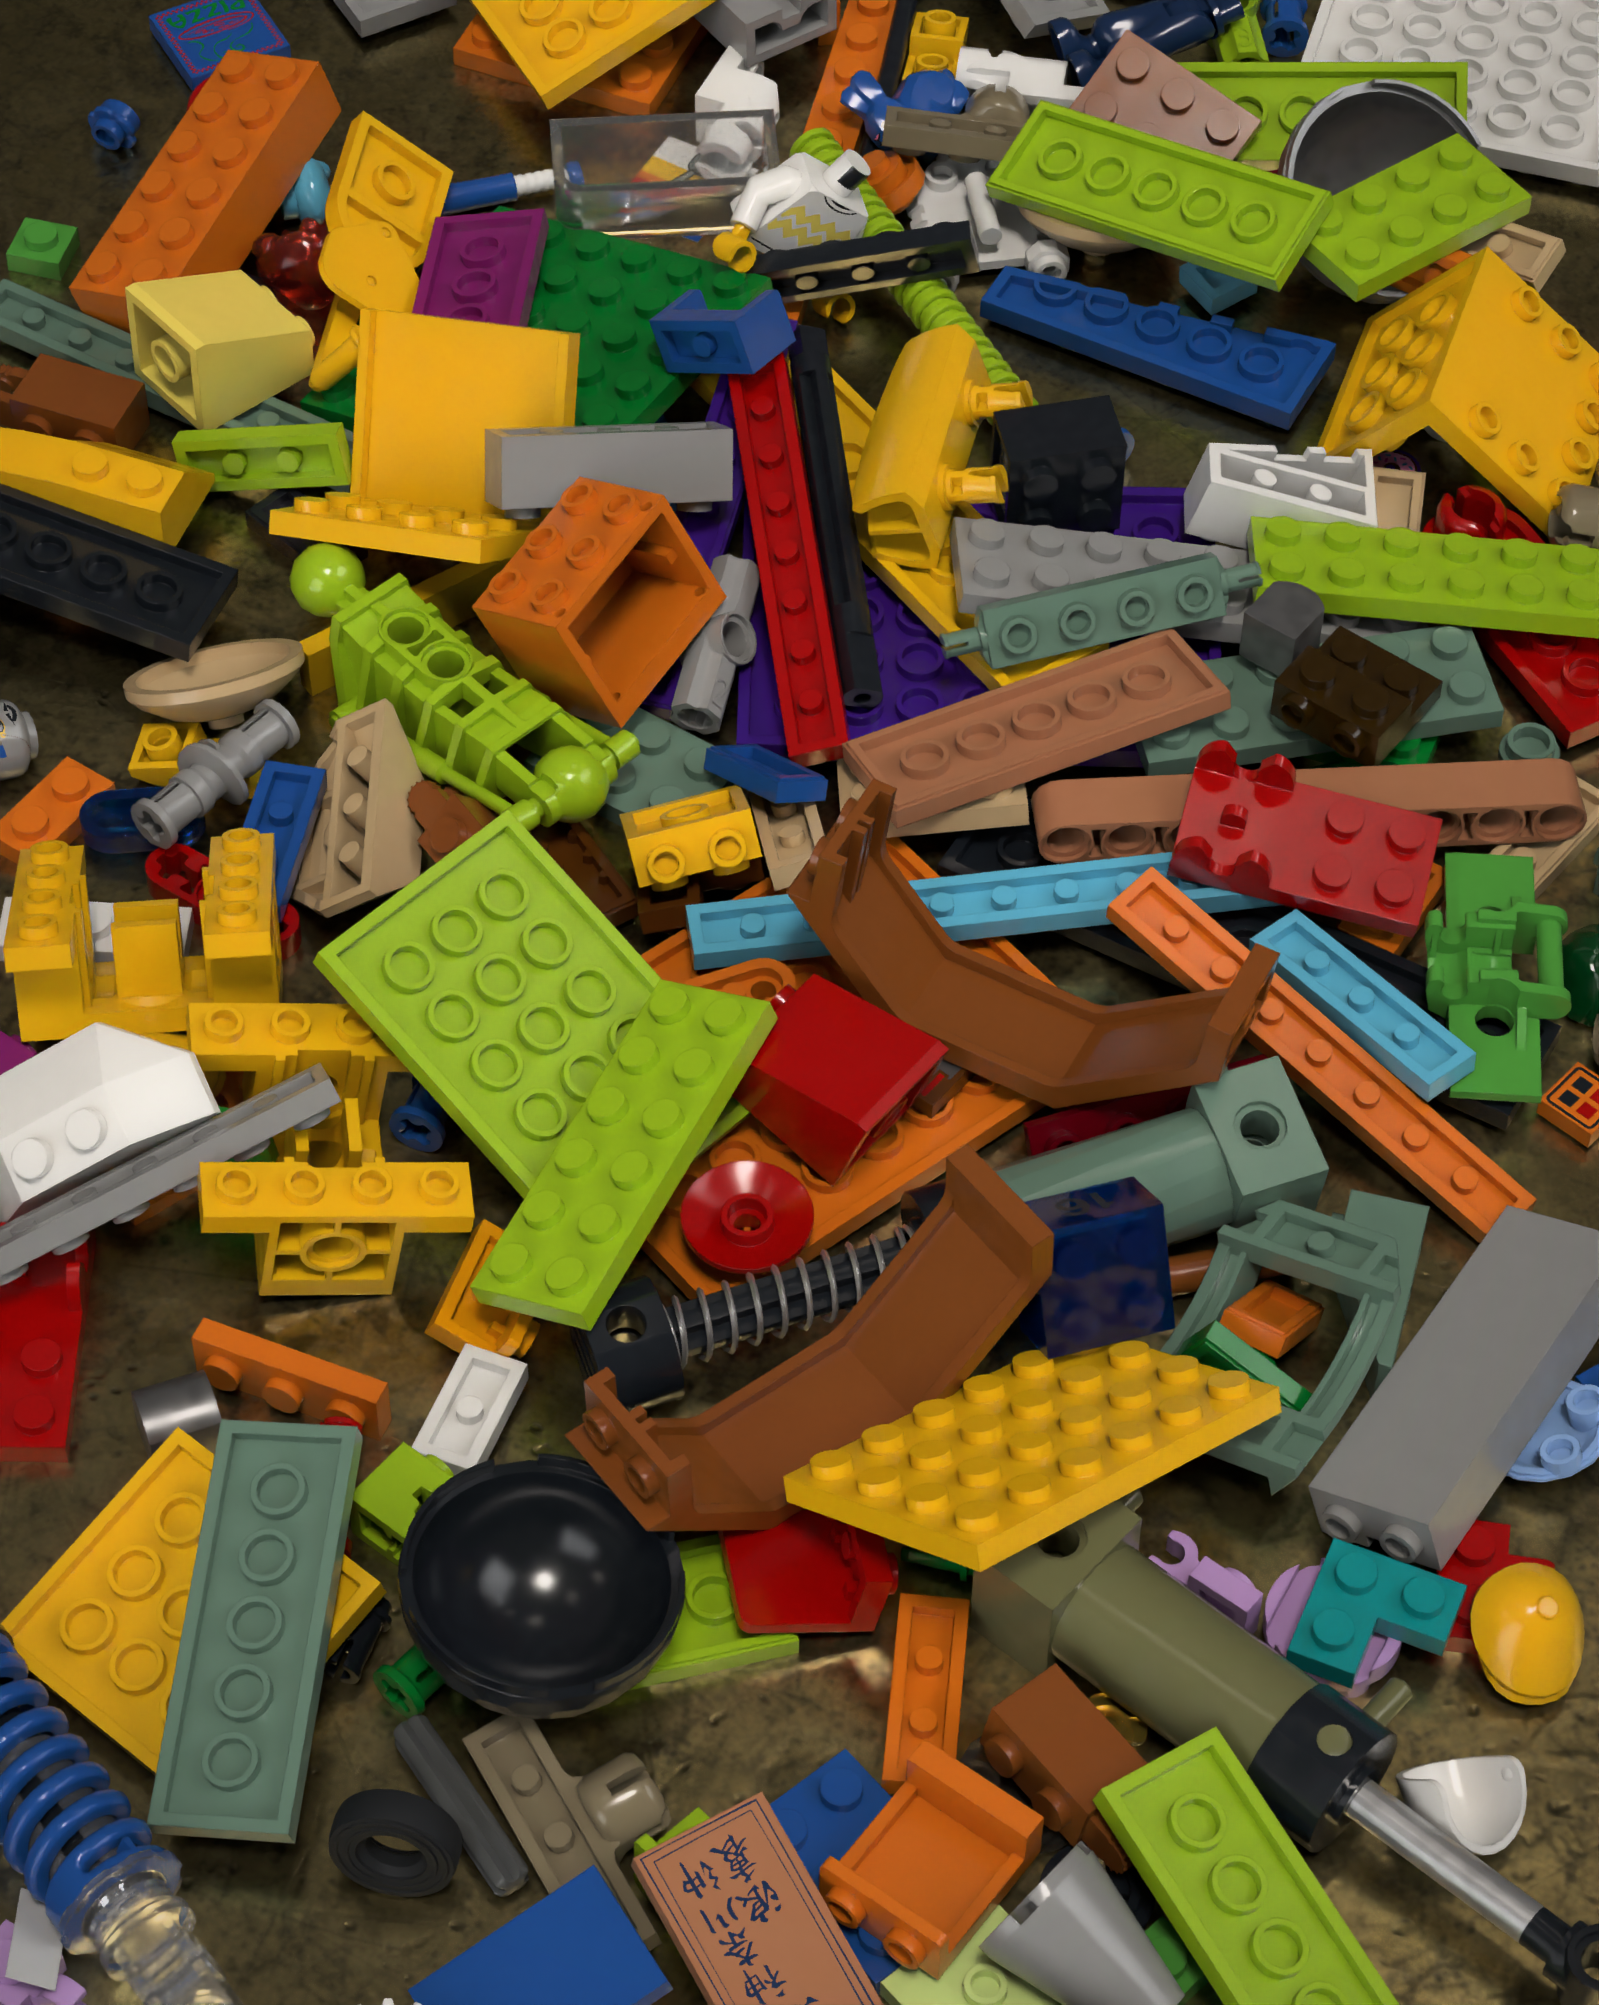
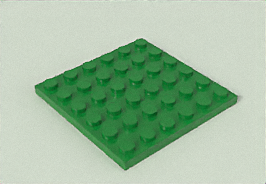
M499 205L493 212L515 211V209ZM547 218L549 230L527 327L580 333L574 426L655 423L701 373L667 372L649 320L689 289L701 290L708 310H741L765 290H773L771 278L755 273H739L722 264ZM357 367L331 389L322 392L311 390L300 401L302 410L331 423L343 422L344 428L353 432Z

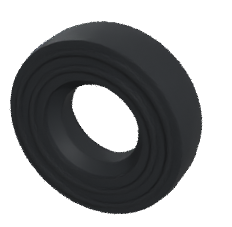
M371 1789L358 1792L348 1797L341 1804L333 1820L328 1847L335 1865L354 1882L373 1891L391 1896L420 1897L436 1893L449 1884L459 1863L462 1851V1834L458 1824L450 1814L428 1799L400 1790ZM372 1836L396 1837L409 1842L419 1850L403 1851L390 1848L381 1844Z

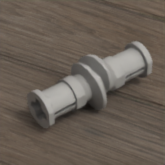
M264 699L255 706L254 715L237 729L227 732L218 740V743L212 739H201L198 743L195 742L187 745L178 755L177 765L179 772L169 779L168 785L151 799L142 798L132 805V819L141 834L151 844L168 849L177 842L179 831L195 818H201L213 809L216 801L221 797L233 805H241L247 801L249 792L244 779L253 776L263 768L264 762L281 748L290 749L299 742V727L289 711L272 699Z

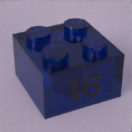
M1134 1176L1025 1202L1054 1233L1052 1275L1019 1314L1020 1330L1048 1359L1175 1329L1164 1206Z

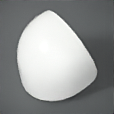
M1487 1755L1438 1761L1403 1770L1395 1776L1404 1804L1475 1856L1496 1854L1505 1849L1515 1838L1521 1827L1527 1800L1526 1776L1522 1763L1514 1756Z

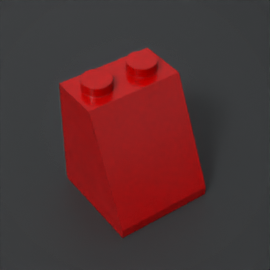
M814 973L797 990L790 984H787L770 1001L778 1019L732 1094V1097L830 1185L834 1186L913 1106L949 1048L940 1040Z

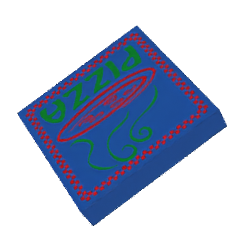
M194 0L148 16L150 31L191 91L203 80L211 76L227 50L291 58L290 44L258 0Z

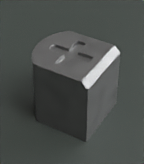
M1288 581L1273 582L1244 612L1239 655L1280 676L1308 645L1318 649L1325 610L1319 596L1311 589L1298 583Z
M204 1370L131 1391L136 1423L148 1458L154 1454L177 1427L181 1428L215 1455L222 1418L212 1387Z

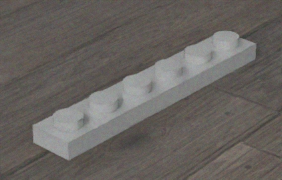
M321 1063L290 1077L0 1226V1286L23 1275L29 1268L28 1262L50 1251L54 1255H61L79 1247L89 1238L88 1232L110 1220H113L115 1224H120L136 1218L149 1208V1200L172 1188L174 1192L179 1193L198 1186L199 1162H225L232 1157L237 1162L244 1161L263 1152L271 1143L269 1138L292 1126L295 1130L299 1131L323 1121L331 1112L329 1107L341 1102V1099Z

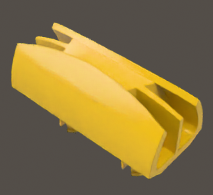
M958 324L934 328L919 334L905 343L874 415L856 476L852 511L859 514L867 511L871 555L878 560L891 561L897 565L936 569L953 512L960 502L968 504L1005 503L1002 492H1008V476L1005 467L1001 464H996L988 467L967 468L979 425H981L982 421L987 417L993 419V412L1033 406L1032 389L1027 380L991 384L976 341Z

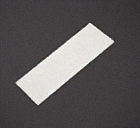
M21 1888L5 1977L56 1991L64 1939L46 1915L45 1903L34 1899L29 1890Z

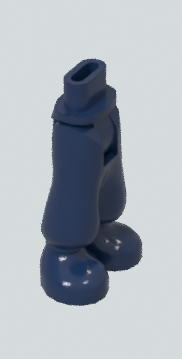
M1152 0L1099 16L1093 23L1091 34L1087 36L1081 35L1075 25L1065 17H1058L1048 21V30L1058 60L1068 61V82L1071 81L1072 86L1085 87L1127 29L1166 56L1171 57L1197 47L1210 39H1216L1225 33V25L1243 19L1245 15L1240 0Z

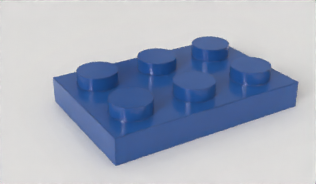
M845 1748L772 1802L770 1806L819 1890L820 1866L829 1856L840 1861L892 1797ZM836 1921L879 1995L880 1982L902 1965L887 1953L880 1940L859 1926L855 1929L848 1928Z

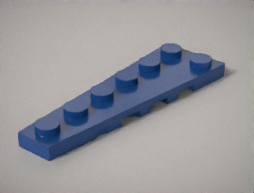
M1010 266L1003 268L982 297L980 303V317L1286 430L1290 429L1331 366L1336 350V343L1272 327H1267L1264 334L1235 328V319L1213 314L1210 321L1180 315V306L1160 302L1158 306L1145 307L1129 303L1126 293L1100 287H1087L1079 282Z

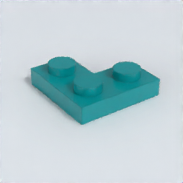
M1333 1538L1287 1649L1286 1659L1302 1671L1352 1689L1375 1632L1442 1656L1464 1602L1467 1585Z

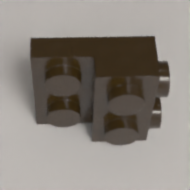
M1339 626L1318 649L1308 645L1275 680L1270 714L1281 719L1289 727L1300 730L1328 745L1343 757L1353 759L1364 766H1378L1440 698L1443 681L1350 630Z

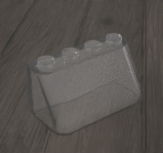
M774 109L549 119L554 220L560 221L563 227L572 230L590 229L624 239L717 235L722 232H732L733 226L730 224L733 212L730 203L743 192L750 177L780 165Z

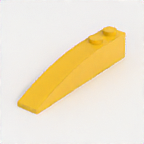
M0 427L1 484L175 547L215 482V475L212 472L114 444L63 439L24 430Z

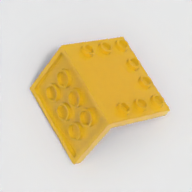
M1487 246L1367 319L1317 447H1324L1327 453L1326 456L1352 457L1356 448L1372 449V457L1384 450L1387 452L1395 451L1409 436L1429 425L1548 536L1549 514L1551 510L1556 509L1562 504L1561 496H1556L1558 490L1562 486L1571 483L1590 486L1599 459V353L1580 336L1573 325L1567 323L1555 312L1533 287L1528 286Z
M375 308L360 309L350 493L327 492L325 493V498L295 497L294 506L270 510L269 534L474 564L511 559L525 543L528 534L539 526L553 508H541V517L512 519L504 517V510L485 501V429L575 425L580 333Z

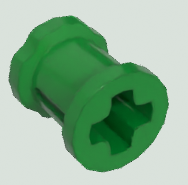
M415 1644L392 1666L382 1664L373 1673V1681L384 1699L396 1711L408 1719L414 1715H421L426 1710L424 1702L445 1683L423 1659Z

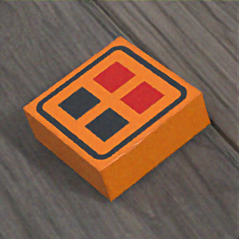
M1577 1062L1542 1096L1541 1104L1538 1103L1536 1113L1587 1148L1599 1138V1075Z

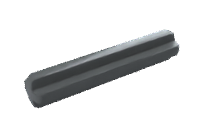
M418 1714L412 1716L407 1721L401 1722L393 1731L395 1746L432 1801L444 1809L456 1821L462 1834V1846L493 1892L500 1897H506L515 1890L523 1888L529 1881L527 1864L429 1719Z

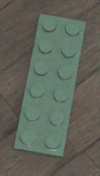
M1442 625L1362 637L1443 681L1440 698L1401 741L1501 726L1504 708L1471 627ZM1241 655L1203 660L1230 690L1231 709L1135 743L1146 776L1193 773L1200 750L1206 744L1216 740H1226L1238 753L1236 763L1239 766L1260 763L1263 759L1275 754L1283 755L1286 758H1294L1335 751L1308 734L1289 727L1281 719L1270 714L1274 683L1279 676Z
M221 1419L147 1824L154 1834L295 1844L363 1436L357 1426Z

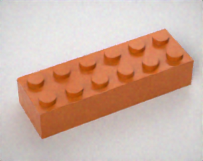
M227 50L69 286V290L82 313L130 333L125 287L134 282L239 270L297 181L305 164L310 161L342 111L319 61Z

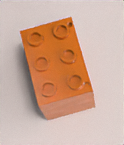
M579 476L563 492L561 499L539 526L528 534L525 543L506 566L491 579L487 589L472 605V608L520 679L524 678L529 681L535 689L549 696L552 702H556L564 711L573 716L622 729L727 596L664 495Z

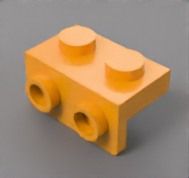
M483 1219L474 1228L424 1333L459 1354L465 1343L506 1357H510L513 1354L520 1359L525 1355L540 1329V1323L533 1320V1316L479 1303L470 1288V1285L504 1232L503 1229L486 1219Z

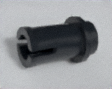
M382 1597L325 1663V1674L333 1678L344 1654L348 1653L342 1666L344 1671L340 1681L355 1684L360 1680L361 1671L379 1634L387 1632L392 1625V1618L389 1616L392 1606L386 1598Z

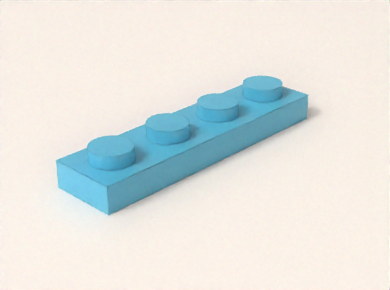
M1298 909L1288 913L1250 938V951L1255 943L1279 952L1280 956L1275 973L1425 1101L1429 1102L1474 1071L1475 1051Z

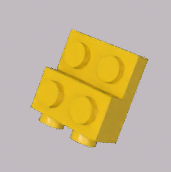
M738 785L619 814L639 888L651 885L652 890L656 892L672 890L689 882L688 875L713 870L715 876L730 875L749 868V860L762 857L751 808L741 787Z

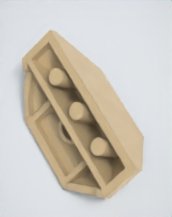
M386 698L337 719L329 735L333 742L315 765V768L326 769L327 789L290 898L298 905L326 918L401 890L420 876L422 846L417 840L423 833V826L414 817L415 813H411V809L407 807L409 805L407 799L409 797L408 792L412 789L411 786L416 785V782H421L424 778L417 766L415 756L395 708Z

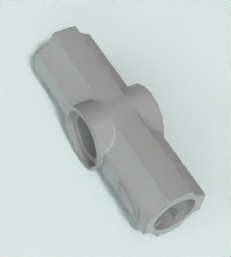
M730 554L715 557L710 569L727 596L726 599L678 657L682 670L671 705L670 719L681 729L697 731L703 735L719 731L737 666L745 665L752 661L757 647L756 633L750 619L761 583L759 568L750 559H741Z

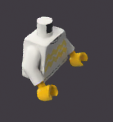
M847 149L830 166L805 152L795 153L776 168L753 175L748 179L743 192L730 203L733 212L730 224L733 226L732 232H722L714 239L712 248L715 256L725 261L729 268L739 273H745L754 265L757 255L756 250L765 254L775 249L790 250L820 245L830 240L845 241L862 238L869 215L858 186L871 174L867 162L851 149ZM849 294L812 299V305L816 313L825 318L830 316L832 305L835 302L832 311L833 318L843 324L849 322L855 313V301Z

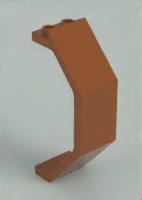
M874 778L858 800L849 798L846 801L838 819L826 836H822L819 839L811 857L786 891L865 1001L940 1040L949 1048L943 1058L944 1060L1054 1109L1219 1081L1267 998L1280 956L1279 952L1255 943L1237 976L1228 988L1102 1006L959 945L946 934L890 858L886 849V837L897 788Z
M967 1144L946 1157V1186L944 1195L938 1205L844 1320L829 1334L708 1410L690 1418H647V1411L641 1405L628 1412L617 1399L616 1376L608 1367H605L584 1380L586 1412L582 1414L583 1423L564 1435L646 1531L769 1530L804 1509L787 1502L783 1476L809 1464L811 1457L817 1453L837 1450L861 1438L863 1431L876 1425L889 1424L913 1412V1407L920 1402L931 1399H945L954 1395L959 1390L964 1381L967 1380L1052 1275L1054 1233Z

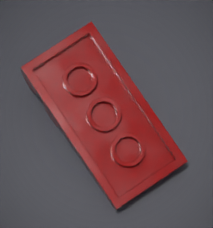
M1226 740L1212 741L1200 750L1167 875L1414 938L1420 921L1443 819L1295 782L1296 771L1289 759L1280 754L1263 759L1260 768L1256 770H1247L1237 765L1236 758L1238 753Z
M0 1222V1226L6 1224V1222ZM95 1228L88 1232L89 1238L79 1247L61 1255H54L50 1251L28 1262L29 1268L23 1275L0 1286V1462L68 1463L97 1239Z

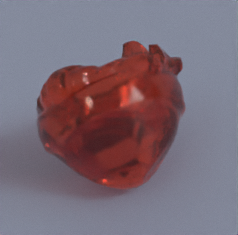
M304 218L298 231L289 232L284 230L281 236L274 233H265L257 237L252 245V252L257 258L256 265L260 280L267 283L275 291L305 311L323 309L333 302L335 295L324 283L318 268L321 250L325 238L329 234L326 219L320 225L313 218Z

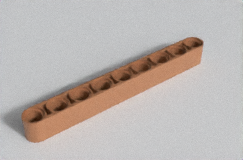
M1543 758L1295 769V782L1443 819L1437 847L1555 842L1577 835L1587 822V813L1575 769L1569 762L1563 759ZM1193 774L1064 779L1050 781L1040 786L1031 798L1040 854L1048 861L1065 864L1173 852Z

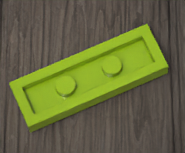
M343 422L178 431L171 442L177 463L214 473L215 482L209 492L350 485L352 457Z

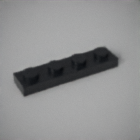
M969 220L954 223L940 222L930 227L900 232L885 231L875 236L845 241L830 240L820 245L790 250H770L765 254L756 255L754 265L745 273H755L770 277L773 290L779 291L783 304L975 273L980 272L978 250Z

